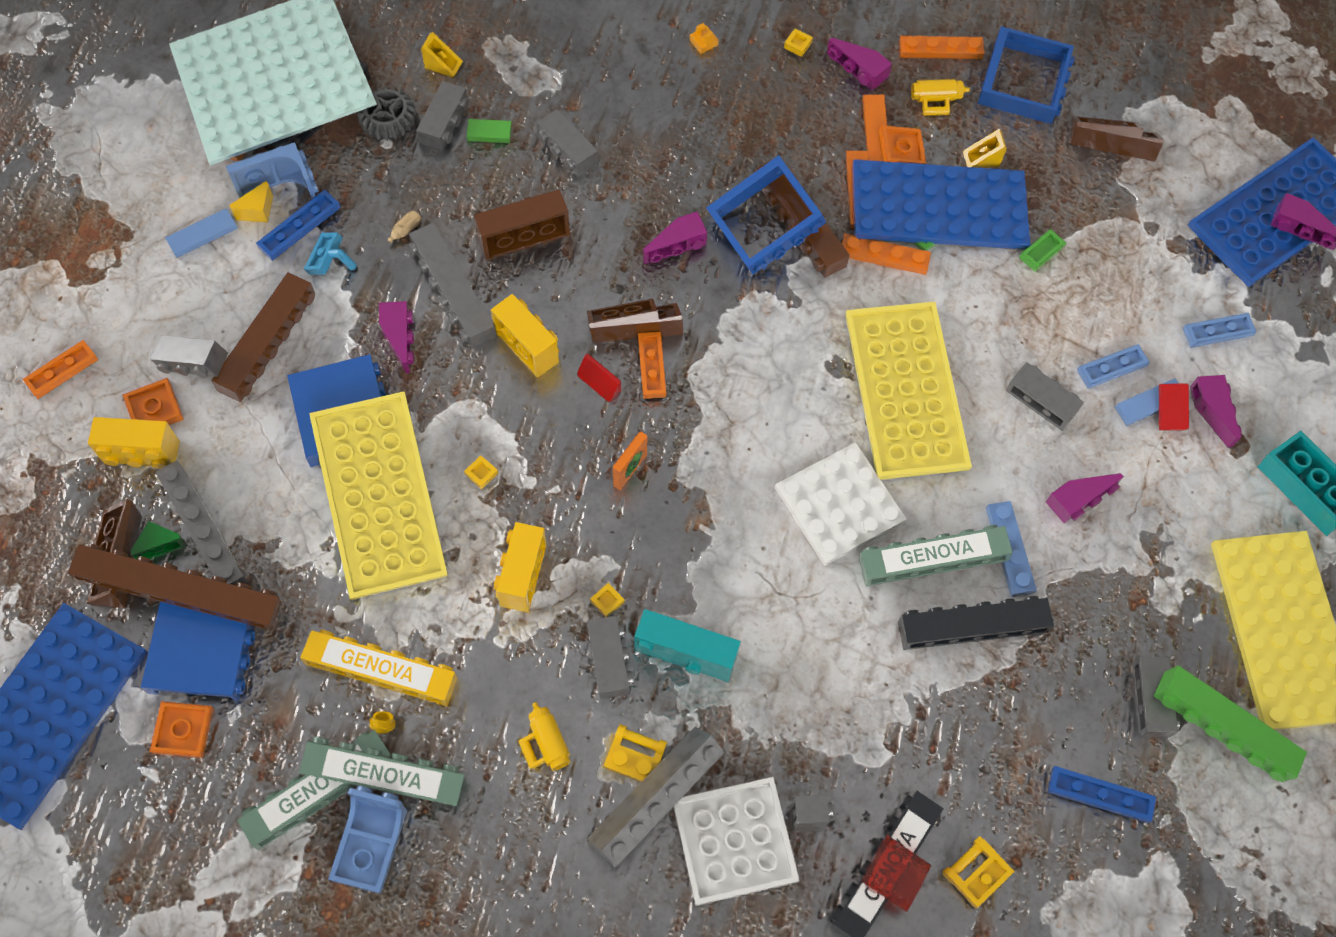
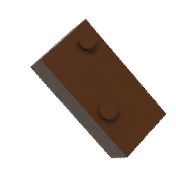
M560 189L535 197H527L515 203L474 214L477 238L485 260L570 235L569 213Z

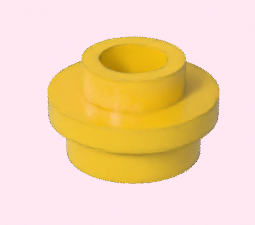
M379 711L373 714L369 726L379 734H386L395 728V720L391 713Z

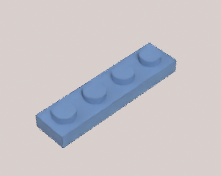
M1011 501L988 504L986 511L990 525L1006 527L1013 552L1009 561L1001 562L1011 597L1035 593L1037 591Z

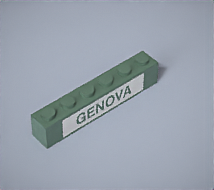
M989 525L984 527L983 530L974 531L973 529H966L959 534L951 536L948 533L936 536L934 539L917 538L912 540V543L902 544V542H894L884 548H878L877 546L868 547L860 553L859 560L865 586L867 587L1006 562L1010 560L1013 552L1006 527Z
M375 730L371 733L370 731L364 732L356 739L357 742L354 743L356 750L366 752V748L370 747L382 750L381 755L392 757ZM300 775L292 779L288 783L289 786L282 791L277 790L269 794L265 798L266 801L259 806L254 805L246 809L242 813V817L237 819L252 847L259 851L347 793L349 788L353 789L357 785L309 775Z
M314 736L313 740L307 739L299 774L455 806L458 804L464 779V773L459 771V766L444 764L443 768L433 766L434 761L418 758V762L407 760V755L392 753V757L381 755L382 750L367 747L365 752L356 750L355 744L340 742V745L337 746L329 744L330 739Z

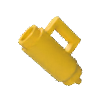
M955 79L918 80L917 83H912L911 97L912 100L922 102L923 116L949 115V101L963 98L964 93L969 92L970 88L965 87L963 81ZM944 101V106L927 107V102Z
M534 702L532 704L533 712L528 715L533 733L518 741L530 770L544 763L550 766L552 771L559 770L571 763L569 759L571 754L554 715L550 713L547 707L541 708L537 702ZM536 739L543 758L537 760L530 741Z

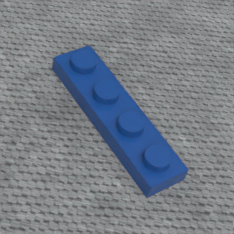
M323 190L257 241V247L273 261L341 208L340 203L326 190Z
M1054 766L1052 768L1047 791L1057 796L1146 823L1152 822L1156 796Z

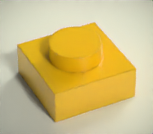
M794 29L785 41L784 48L802 57L811 45L813 37Z
M481 455L464 470V474L481 490L499 474L498 470Z
M607 583L590 598V602L604 617H609L625 603V599Z

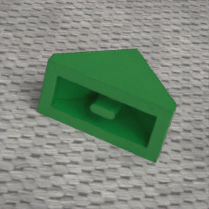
M148 521L132 547L131 555L135 559L138 556L153 559L185 548L187 544L180 534Z

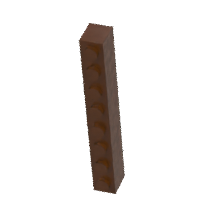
M88 543V546L78 544L68 570V574L76 580L271 631L282 603L280 598L276 596L277 593L271 590L262 589L259 592L251 590L252 586L240 582L237 585L228 584V580L218 576H212V579L202 577V573L188 569L187 573L178 570L177 566L163 563L160 566L153 564V560L145 557L129 558L127 553L119 550H113L112 553L103 551V547Z

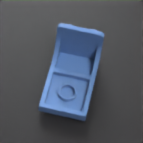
M295 142L226 166L239 198L265 181L270 187L286 182L299 183L308 190L312 199L316 197L315 193L319 192L311 169L308 167L303 150L298 151Z
M357 786V789L349 788L348 795L351 798L349 817L328 880L381 894L407 809L403 806L402 801L398 800L396 795L384 792L382 796L372 793V789L363 786Z

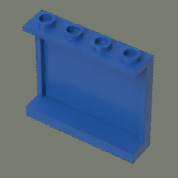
M370 354L287 375L304 453L310 467L318 466L320 463L309 413L386 395L383 382L378 383L377 376L381 375L378 362L373 363Z
M160 602L141 688L148 694L158 695L159 691L220 696L231 697L234 701L239 702L240 694H243L245 691L246 682L243 679L245 669L247 670L250 666L249 648L255 641L254 626Z

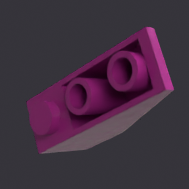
M835 38L829 39L827 48L829 57L838 62L848 73H851L862 85L867 86L871 91L889 77L892 63L878 51Z
M1286 193L1277 206L1271 226L1317 243L1325 248L1335 250L1336 226L1308 201Z
M698 211L676 218L643 249L644 264L656 263L663 258L678 256L685 251L700 249L706 245L707 231Z
M407 301L379 303V325L382 334L405 373H410V364H414V352L410 350V344H414L413 330H410V324L414 323L413 310H409Z
M1225 375L1198 376L1190 386L1194 406L1227 448L1233 447L1241 438L1242 432L1240 425L1237 424L1236 407L1232 404L1230 396V384L1227 383Z
M1118 473L1069 480L1052 492L1046 503L1064 524L1070 519L1076 521L1085 513V508L1088 506L1094 508L1103 500L1101 498L1107 493L1110 496L1121 487L1119 482L1124 476Z

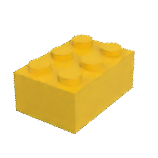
M511 294L491 309L496 334L537 378L559 363L557 336L552 330H547L543 326V322L538 315L530 313L527 304L522 299L518 300Z
M104 417L93 418L88 439V445L104 464L109 466L128 464L136 468L147 465L162 469L176 461L180 440L166 421Z
M515 522L514 529H510L507 535L506 544H509L507 553L503 552L501 556L500 567L503 568L501 575H497L495 578L493 589L496 590V598L499 600L500 607L529 613L547 547L545 529L542 527Z

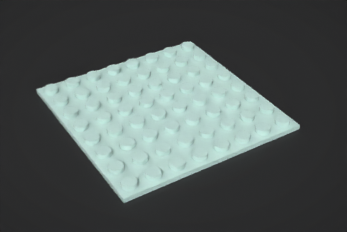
M290 0L169 43L210 165L377 105L333 0Z

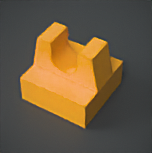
M704 23L696 26L695 32L690 34V41L701 54L718 45V38Z

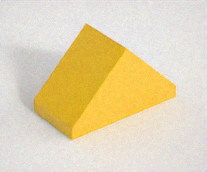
M431 32L421 47L424 67L426 69L451 78L455 76L463 61L438 36Z
M996 130L963 151L967 167L991 168L1000 166L1007 149L1001 130Z
M265 181L229 205L236 220L268 223L273 201V194L269 184Z

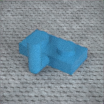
M338 232L321 233L304 270L309 275H325L333 258H338L350 270H354L357 264L342 249H338L343 239Z

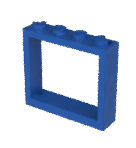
M1001 26L978 104L1052 124L1054 117H1059L1063 105L1059 101L1064 99L1067 90L1063 86L1064 83H1068L1071 75L1068 67L1072 68L1075 57L1072 56L1074 46ZM1003 47L1061 62L1050 106L991 90Z
M779 155L706 207L753 275L761 269L765 270L769 263L775 259L782 258L786 251L793 246L800 245L807 236L818 232V229L826 224L820 210ZM784 174L812 215L749 258L722 218Z

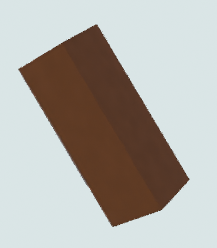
M1072 116L1070 145L1155 162L1164 142V139L1158 133L1144 132L1143 127L1137 122Z
M652 298L587 311L593 343L638 339V333L661 332V337L684 335L682 315L677 303L656 307Z
M126 499L103 511L94 544L103 547V551L112 553L113 550H119L127 553L129 558L134 559L131 555V549L138 539L142 515L131 500ZM92 584L86 603L96 606L125 608L128 593Z

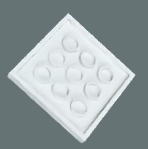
M856 442L780 481L774 487L824 566L902 525L907 520Z
M773 777L685 796L673 806L695 906L799 882Z

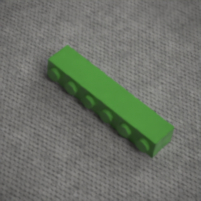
M1179 665L1164 672L1154 694V697L1162 701L1164 706L1175 710L1186 721L1202 728L1207 735L1218 739L1229 750L1245 757L1253 766L1260 767L1272 779L1285 782L1298 777L1307 754L1304 749Z

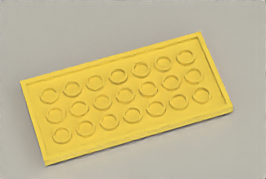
M936 302L846 310L845 316L875 471L878 478L883 480L970 470L972 467Z
M405 391L309 413L350 599L354 600L447 577L448 573Z
M1307 531L1214 540L1211 543L1259 720L1274 730L1335 724L1336 625Z

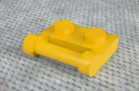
M619 724L603 768L642 782L661 762L668 742L662 739L660 741L628 730L627 726ZM623 739H626L656 752L654 757H650L624 747L621 743Z
M980 836L973 841L974 845L951 867L947 866L942 871L944 877L961 892L975 909L1015 872ZM983 853L987 859L963 881L959 874L977 856Z

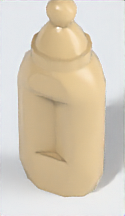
M413 210L408 212L394 225L388 241L393 242V240L407 236L420 224L422 217Z

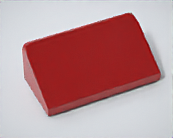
M586 354L577 371V376L605 400L611 402L621 393V380L591 355Z
M1159 384V430H1188L1189 384Z

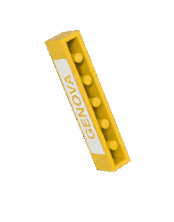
M321 629L320 632L311 630L300 657L305 665L448 707L458 679L453 668L444 664H439L438 667L429 664V661L420 657H415L413 660L406 658L404 653L396 650H391L389 653L382 651V648L375 644L368 643L365 646L358 644V641L351 637L344 636L341 639L334 637L335 634L327 630Z

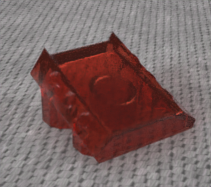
M886 834L867 867L861 882L865 884L869 891L879 893L888 899L892 905L907 912L922 886L931 864Z

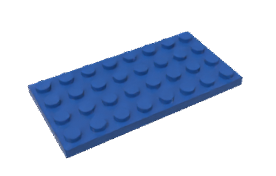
M1313 137L1190 220L1187 226L1249 288L1313 243L1271 226L1277 206L1286 193L1308 201L1336 226V158Z
M853 160L854 237L858 239L915 243L932 242L934 244L1025 250L1030 246L1024 171Z
M65 603L61 605L0 687V818L19 830L24 828L148 653L144 648Z

